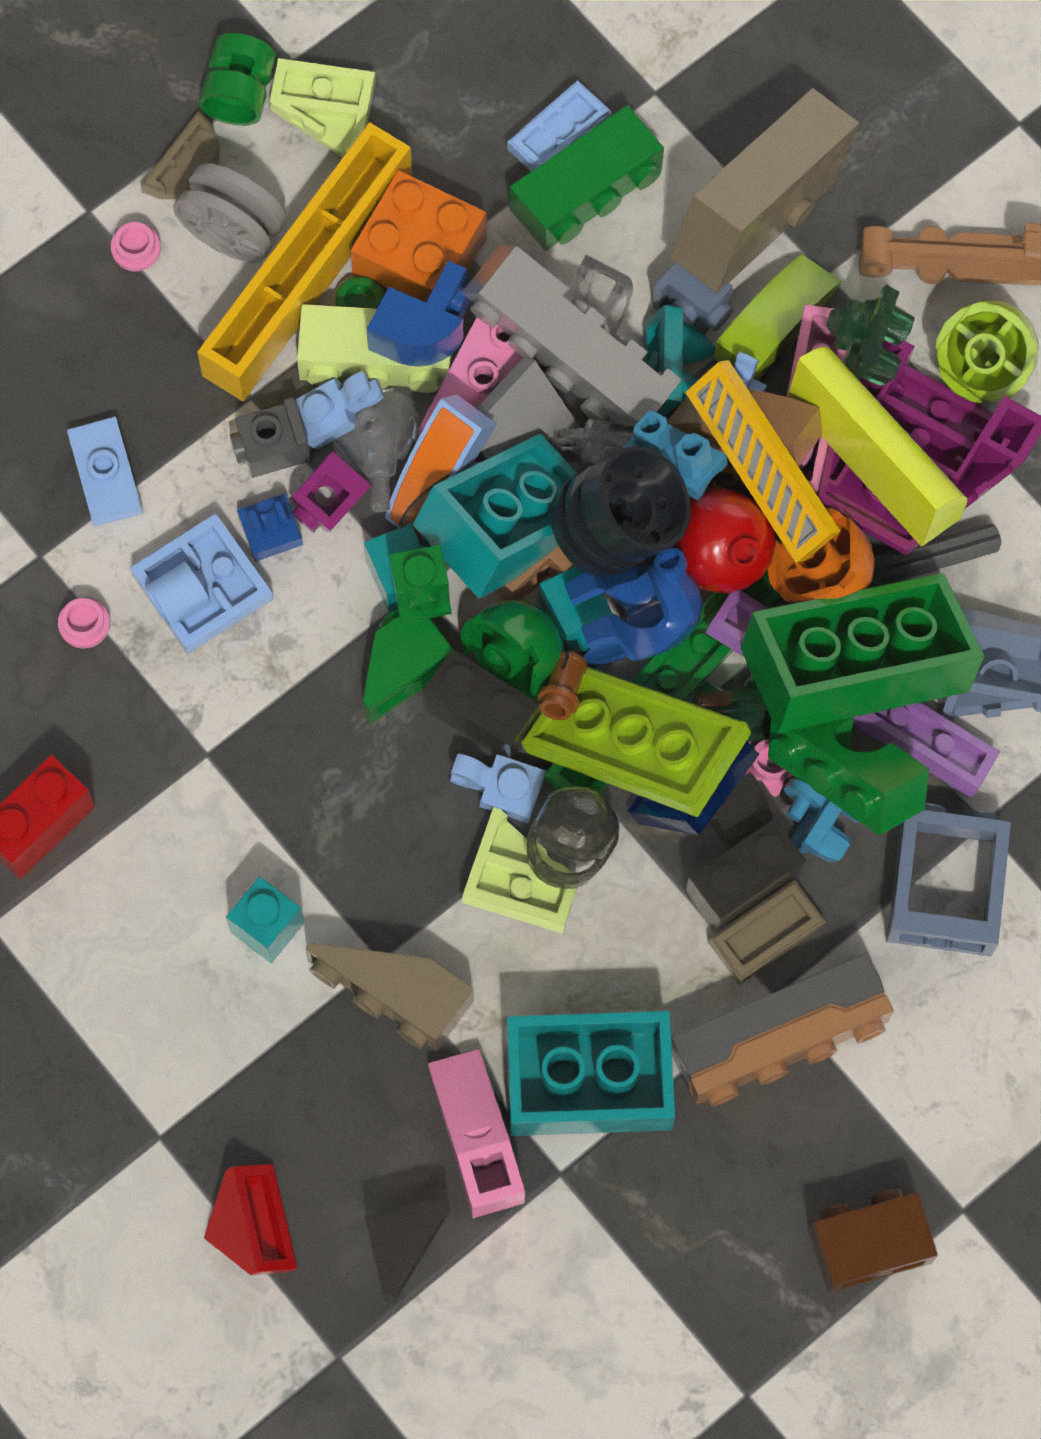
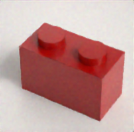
M50 755L0 803V861L19 880L95 808L89 790L53 755Z

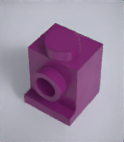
M332 451L289 498L296 505L291 514L313 533L319 527L326 532H330L371 485ZM327 487L333 492L334 500L330 506H321L316 501L315 495L319 488Z

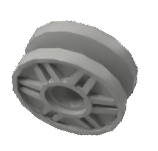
M212 163L200 164L189 178L191 190H184L173 205L175 216L192 235L215 251L243 262L260 263L266 258L271 249L269 237L279 234L286 224V212L278 200L247 176L224 166Z

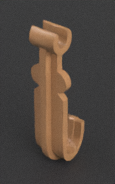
M1025 223L1022 236L957 232L949 240L944 230L935 226L924 228L920 232L918 239L893 237V232L885 227L863 228V237H861L860 275L880 278L890 275L893 269L917 270L920 280L931 285L941 282L945 278L946 272L957 282L1041 285V224Z

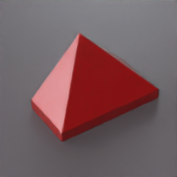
M273 1164L233 1166L225 1171L204 1235L205 1240L249 1275L283 1273L297 1269Z

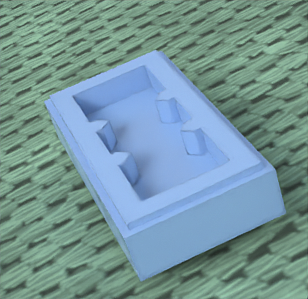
M577 80L508 140L507 150L527 169L533 171L611 117L612 111Z
M116 417L68 429L67 433L93 526L96 527L143 514Z

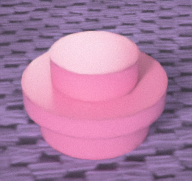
M130 222L123 225L116 231L111 240L113 259L120 267L128 271H142L150 268L158 260L161 253V244L157 233L148 225L139 222Z
M85 597L77 598L67 603L61 610L58 618V628L62 638L71 646L81 649L91 648L100 644L106 638L110 630V617L106 608L99 601Z

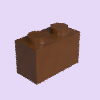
M894 1189L871 1197L872 1205L852 1211L850 1204L846 1203L827 1208L818 1213L820 1220L813 1222L809 1233L828 1293L933 1263L938 1253L918 1192L903 1196L901 1189Z

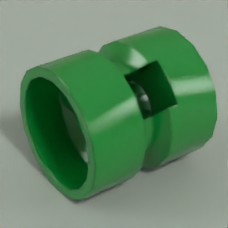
M225 33L218 36L214 40L208 63L210 72L204 78L199 97V107L202 111L213 119L236 126L256 124L262 116L267 96L265 87L271 80L276 60L275 51L262 40L249 35Z

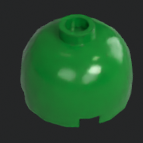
M499 600L485 607L464 623L460 633L465 656L473 652L481 665L474 671L478 678L494 694L515 704H518L524 698L528 699V703L538 698L541 688L547 686L552 671L560 659L561 652H564L562 637L554 617L546 610L540 609L524 600Z

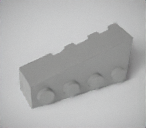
M499 245L462 292L474 303L470 308L473 314L488 326L494 328L498 325L510 336L507 341L509 346L520 356L530 359L535 358L547 369L544 374L550 383L564 393L572 391L583 401L580 409L599 425L604 426L608 423L636 426L647 411L653 410L657 412L682 379L668 368L664 372L653 370L642 361V358L647 353L644 348L633 339L628 341L614 332L609 334L605 331L604 327L607 325L606 317L592 306L578 299H574L572 303L565 297L570 292L569 287L517 245Z

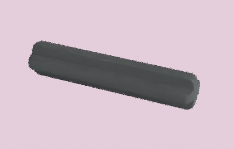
M988 523L933 539L922 547L920 545L907 555L896 550L875 556L874 574L869 588L887 585L996 553L1002 545L999 531L995 524Z

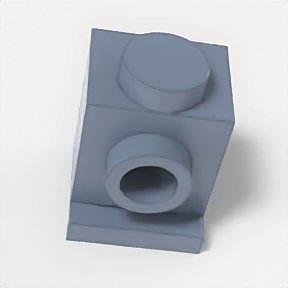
M675 262L654 285L652 306L657 310H660L664 305L683 308V323L690 326L693 325L703 334H706L709 329L716 332L725 324L733 311V308L730 306L733 285L728 283L716 294Z

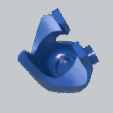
M669 548L658 554L655 561L649 562L648 566L631 567L629 570L618 575L603 578L583 572L578 577L564 583L573 606L601 593H606L617 600L627 613L628 619L626 622L616 614H610L581 626L585 641L590 649L583 656L588 667L598 668L600 665H606L609 662L614 663L616 660H623L625 657L632 661H640L660 655L679 646L692 633L697 623L699 624L703 600L697 582L686 571L687 560L681 550Z

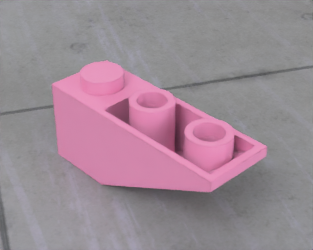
M476 1049L428 1063L472 1218L524 1204L525 1190L480 1050Z

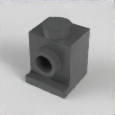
M293 397L284 399V404L235 418L238 432L229 434L237 463L247 461L252 478L310 462L308 441ZM275 433V435L269 439L261 438V436Z

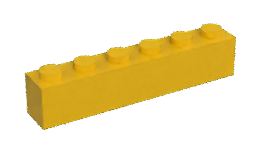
M368 123L197 351L202 377L239 400L245 401L299 328L302 304L316 305L351 258L350 250L397 171L412 175L410 146L372 123Z

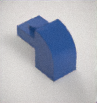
M448 261L427 302L389 287L367 327L368 350L407 366H428L441 362L452 355L463 342V319L461 317L470 301L462 293L467 287V268Z

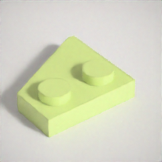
M278 58L270 97V109L273 113L343 158L368 124L375 86V72Z
M493 807L463 892L462 903L563 934L580 879L562 863L553 861L548 856L546 849L532 836L529 839L524 837L507 821L508 815L504 811Z

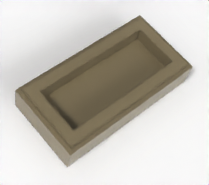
M794 880L709 938L708 943L740 985L823 928L826 921Z

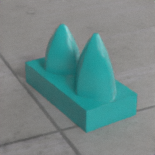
M664 305L644 323L643 348L647 353L643 357V361L656 372H664L668 368L682 379L656 413L665 416L672 409H677L687 396L685 392L698 381L696 377L682 369V363L699 362L711 357L715 353V345L707 336L694 327L683 323V308Z

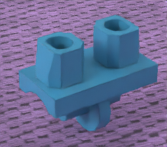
M653 410L647 411L636 424L633 431L634 435L623 447L638 445L657 451L673 464L683 478L689 496L696 500H699L711 479L728 465L727 455L712 448L709 440L696 433L686 434L667 424V418Z
M790 779L784 791L794 802L786 814L792 820L800 823L785 846L797 855L810 852L829 863L839 861L850 846L851 838L833 826L840 813L854 823H859V821L852 818L848 813L821 794L815 792L809 784L798 779Z

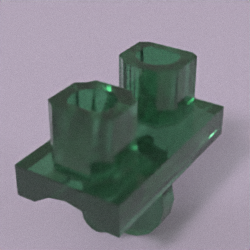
M885 285L882 288L879 298L875 300H866L861 303L853 299L849 300L846 308L831 310L826 321L827 329L837 337L835 341L836 348L847 350L843 360L845 366L858 380L864 378L881 386L886 385L896 377L901 364V359L898 355L882 347L883 341L886 340L896 346L900 345L910 334L915 317L895 305L900 291L889 285Z

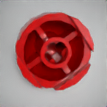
M723 487L707 489L711 492L704 493L699 500L690 498V522L684 537L671 548H677L683 552L687 560L686 571L692 575L698 586L703 590L726 594L745 590L763 577L772 563L776 546L774 529L757 502L736 489Z

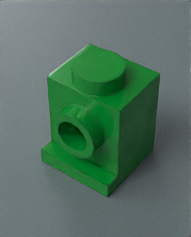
M441 545L389 555L391 581L401 624L452 614L449 581Z

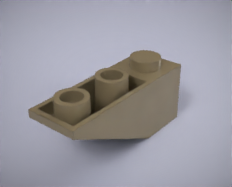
M309 943L306 947L308 962L312 964L309 971L317 979L335 989L338 983L355 994L352 1001L361 1010L376 1019L381 1014L387 1016L399 1025L396 1032L418 1049H422L427 1044L435 1051H438L474 1002V988L430 958Z

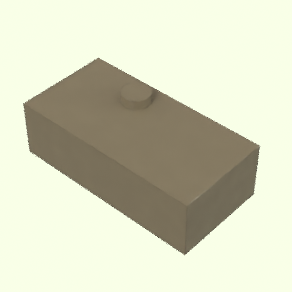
M812 88L693 195L670 258L716 294L720 292L789 226L792 225L794 228H798L808 218L813 210L814 203L834 185L860 123Z

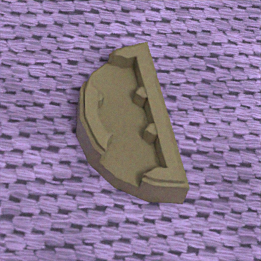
M199 111L141 184L142 193L158 199H177L184 190H191L189 178L200 164L212 163L219 165V142L214 133V128Z

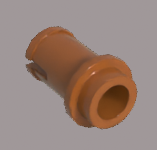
M561 652L560 659L552 671L547 686L541 688L538 694L540 710L550 719L566 720L579 707L577 693L583 675L587 670V662L582 656L574 652L569 653L566 666L564 665L566 653Z

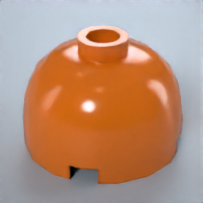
M826 508L841 532L806 561L795 563L784 544L776 540L772 563L767 571L770 584L786 602L794 604L814 599L840 598L869 588L875 568L872 545L864 532L851 518L843 516L837 510Z

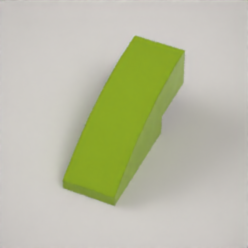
M800 254L753 298L716 341L714 359L718 362L729 360L734 367L739 352L749 355L758 360L753 379L759 381L778 356L783 357L798 339L805 305L823 307L839 288L841 280L803 254Z

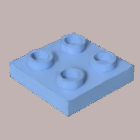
M216 513L130 567L132 576L187 655L274 600L272 591Z

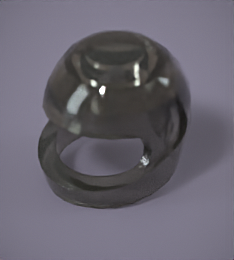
M586 786L561 787L547 795L541 810L530 827L526 843L528 864L539 880L554 888L575 889L585 885L594 878L612 854L619 840V821L611 802L598 790ZM537 835L550 851L562 858L579 862L595 860V862L588 869L581 872L565 873L557 871L546 864L541 858L537 849Z

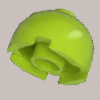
M980 300L963 306L944 323L936 339L937 358L940 364L938 369L941 378L954 393L971 402L983 403L984 401H996L999 399L1001 401L1004 395L1010 398L1026 385L1038 362L1039 340L1033 323L1020 309L1005 301Z

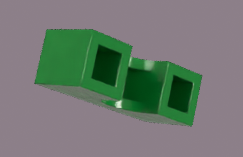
M854 717L782 733L777 732L771 719L768 758L799 780L809 784L815 792L821 794L879 836L924 811L929 768L893 743L872 752L851 751Z

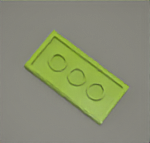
M587 666L577 693L579 699L577 711L571 714L568 719L561 721L550 719L541 712L521 744L526 753L698 817L751 735V731L747 723Z

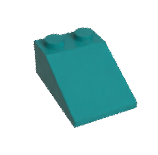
M540 433L434 485L413 526L431 546L441 545L444 561L476 597L480 599L514 581L558 547L551 527V503L557 488L577 473Z

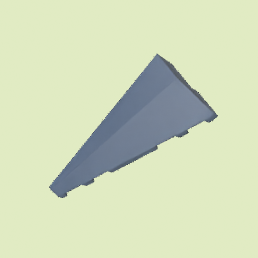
M961 607L984 654V659L970 691L937 699V713L954 722V717L983 713L986 718L1000 717L1001 711L1031 707L1037 712H1041V626Z

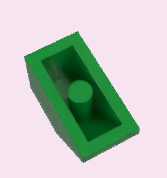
M397 609L380 622V629L375 632L363 697L364 716L370 725L455 668L454 650L430 619L401 624Z

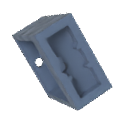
M925 803L924 811L901 823L886 942L991 957L999 944L1011 822L998 820V815L988 811L976 810L967 812V815L946 813V808L943 806ZM916 832L992 842L984 921L908 911Z

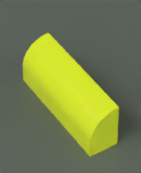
M829 347L814 349L798 359L788 397L820 407L821 437L921 547L961 519L967 504L965 495Z

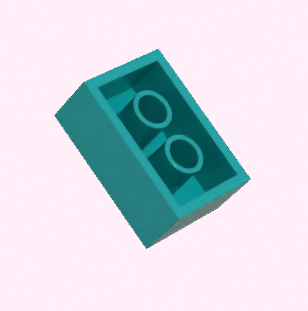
M670 1011L507 1016L511 1136L672 1131L675 1120Z

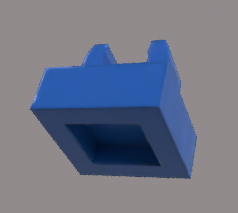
M285 493L237 510L238 518L255 562L303 545L300 531L293 514H291L292 510Z

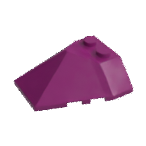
M870 322L846 359L845 366L967 498L966 509L1025 462L1041 436V415L1005 395L993 413L975 402H971L954 393L951 389L908 366L915 348L914 345ZM828 445L817 495L824 507L837 510L843 516L851 518L862 531L905 555L919 546L918 542Z

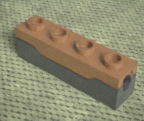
M867 953L671 1036L672 1056L685 1085L688 1086V1091L695 1106L709 1101L711 1107H714L737 1097L740 1094L738 1087L757 1079L759 1085L763 1086L784 1077L789 1073L787 1066L806 1058L808 1064L811 1065L831 1057L838 1052L835 1045L854 1037L857 1044L881 1035L886 1031L884 1024L889 1022L894 1009L887 995L884 994L885 990Z

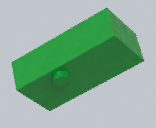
M944 573L863 589L840 598L814 599L752 612L740 648L778 733L967 693L970 691L984 659V654Z

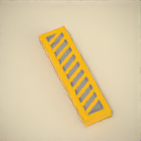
M730 361L718 362L685 393L723 452L727 455V458L795 563L806 561L841 531Z

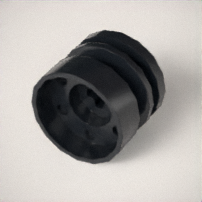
M638 445L620 448L601 459L595 465L589 466L582 472L571 476L557 488L551 503V527L559 548L572 564L586 574L603 578L621 574L631 567L639 565L645 559L652 558L668 550L684 537L690 522V497L681 475L673 464L657 451Z

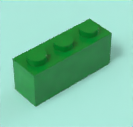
M626 105L512 184L509 192V209L545 251L558 242L561 245L566 244L581 232L583 225L597 215L605 217L612 213L628 193L636 188L643 190L653 184L661 174L664 147L631 108Z

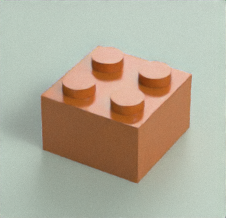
M398 170L350 250L353 277L363 276L371 278L380 284L384 292L391 287L423 302H427L448 261L467 268L468 272L487 239V212Z

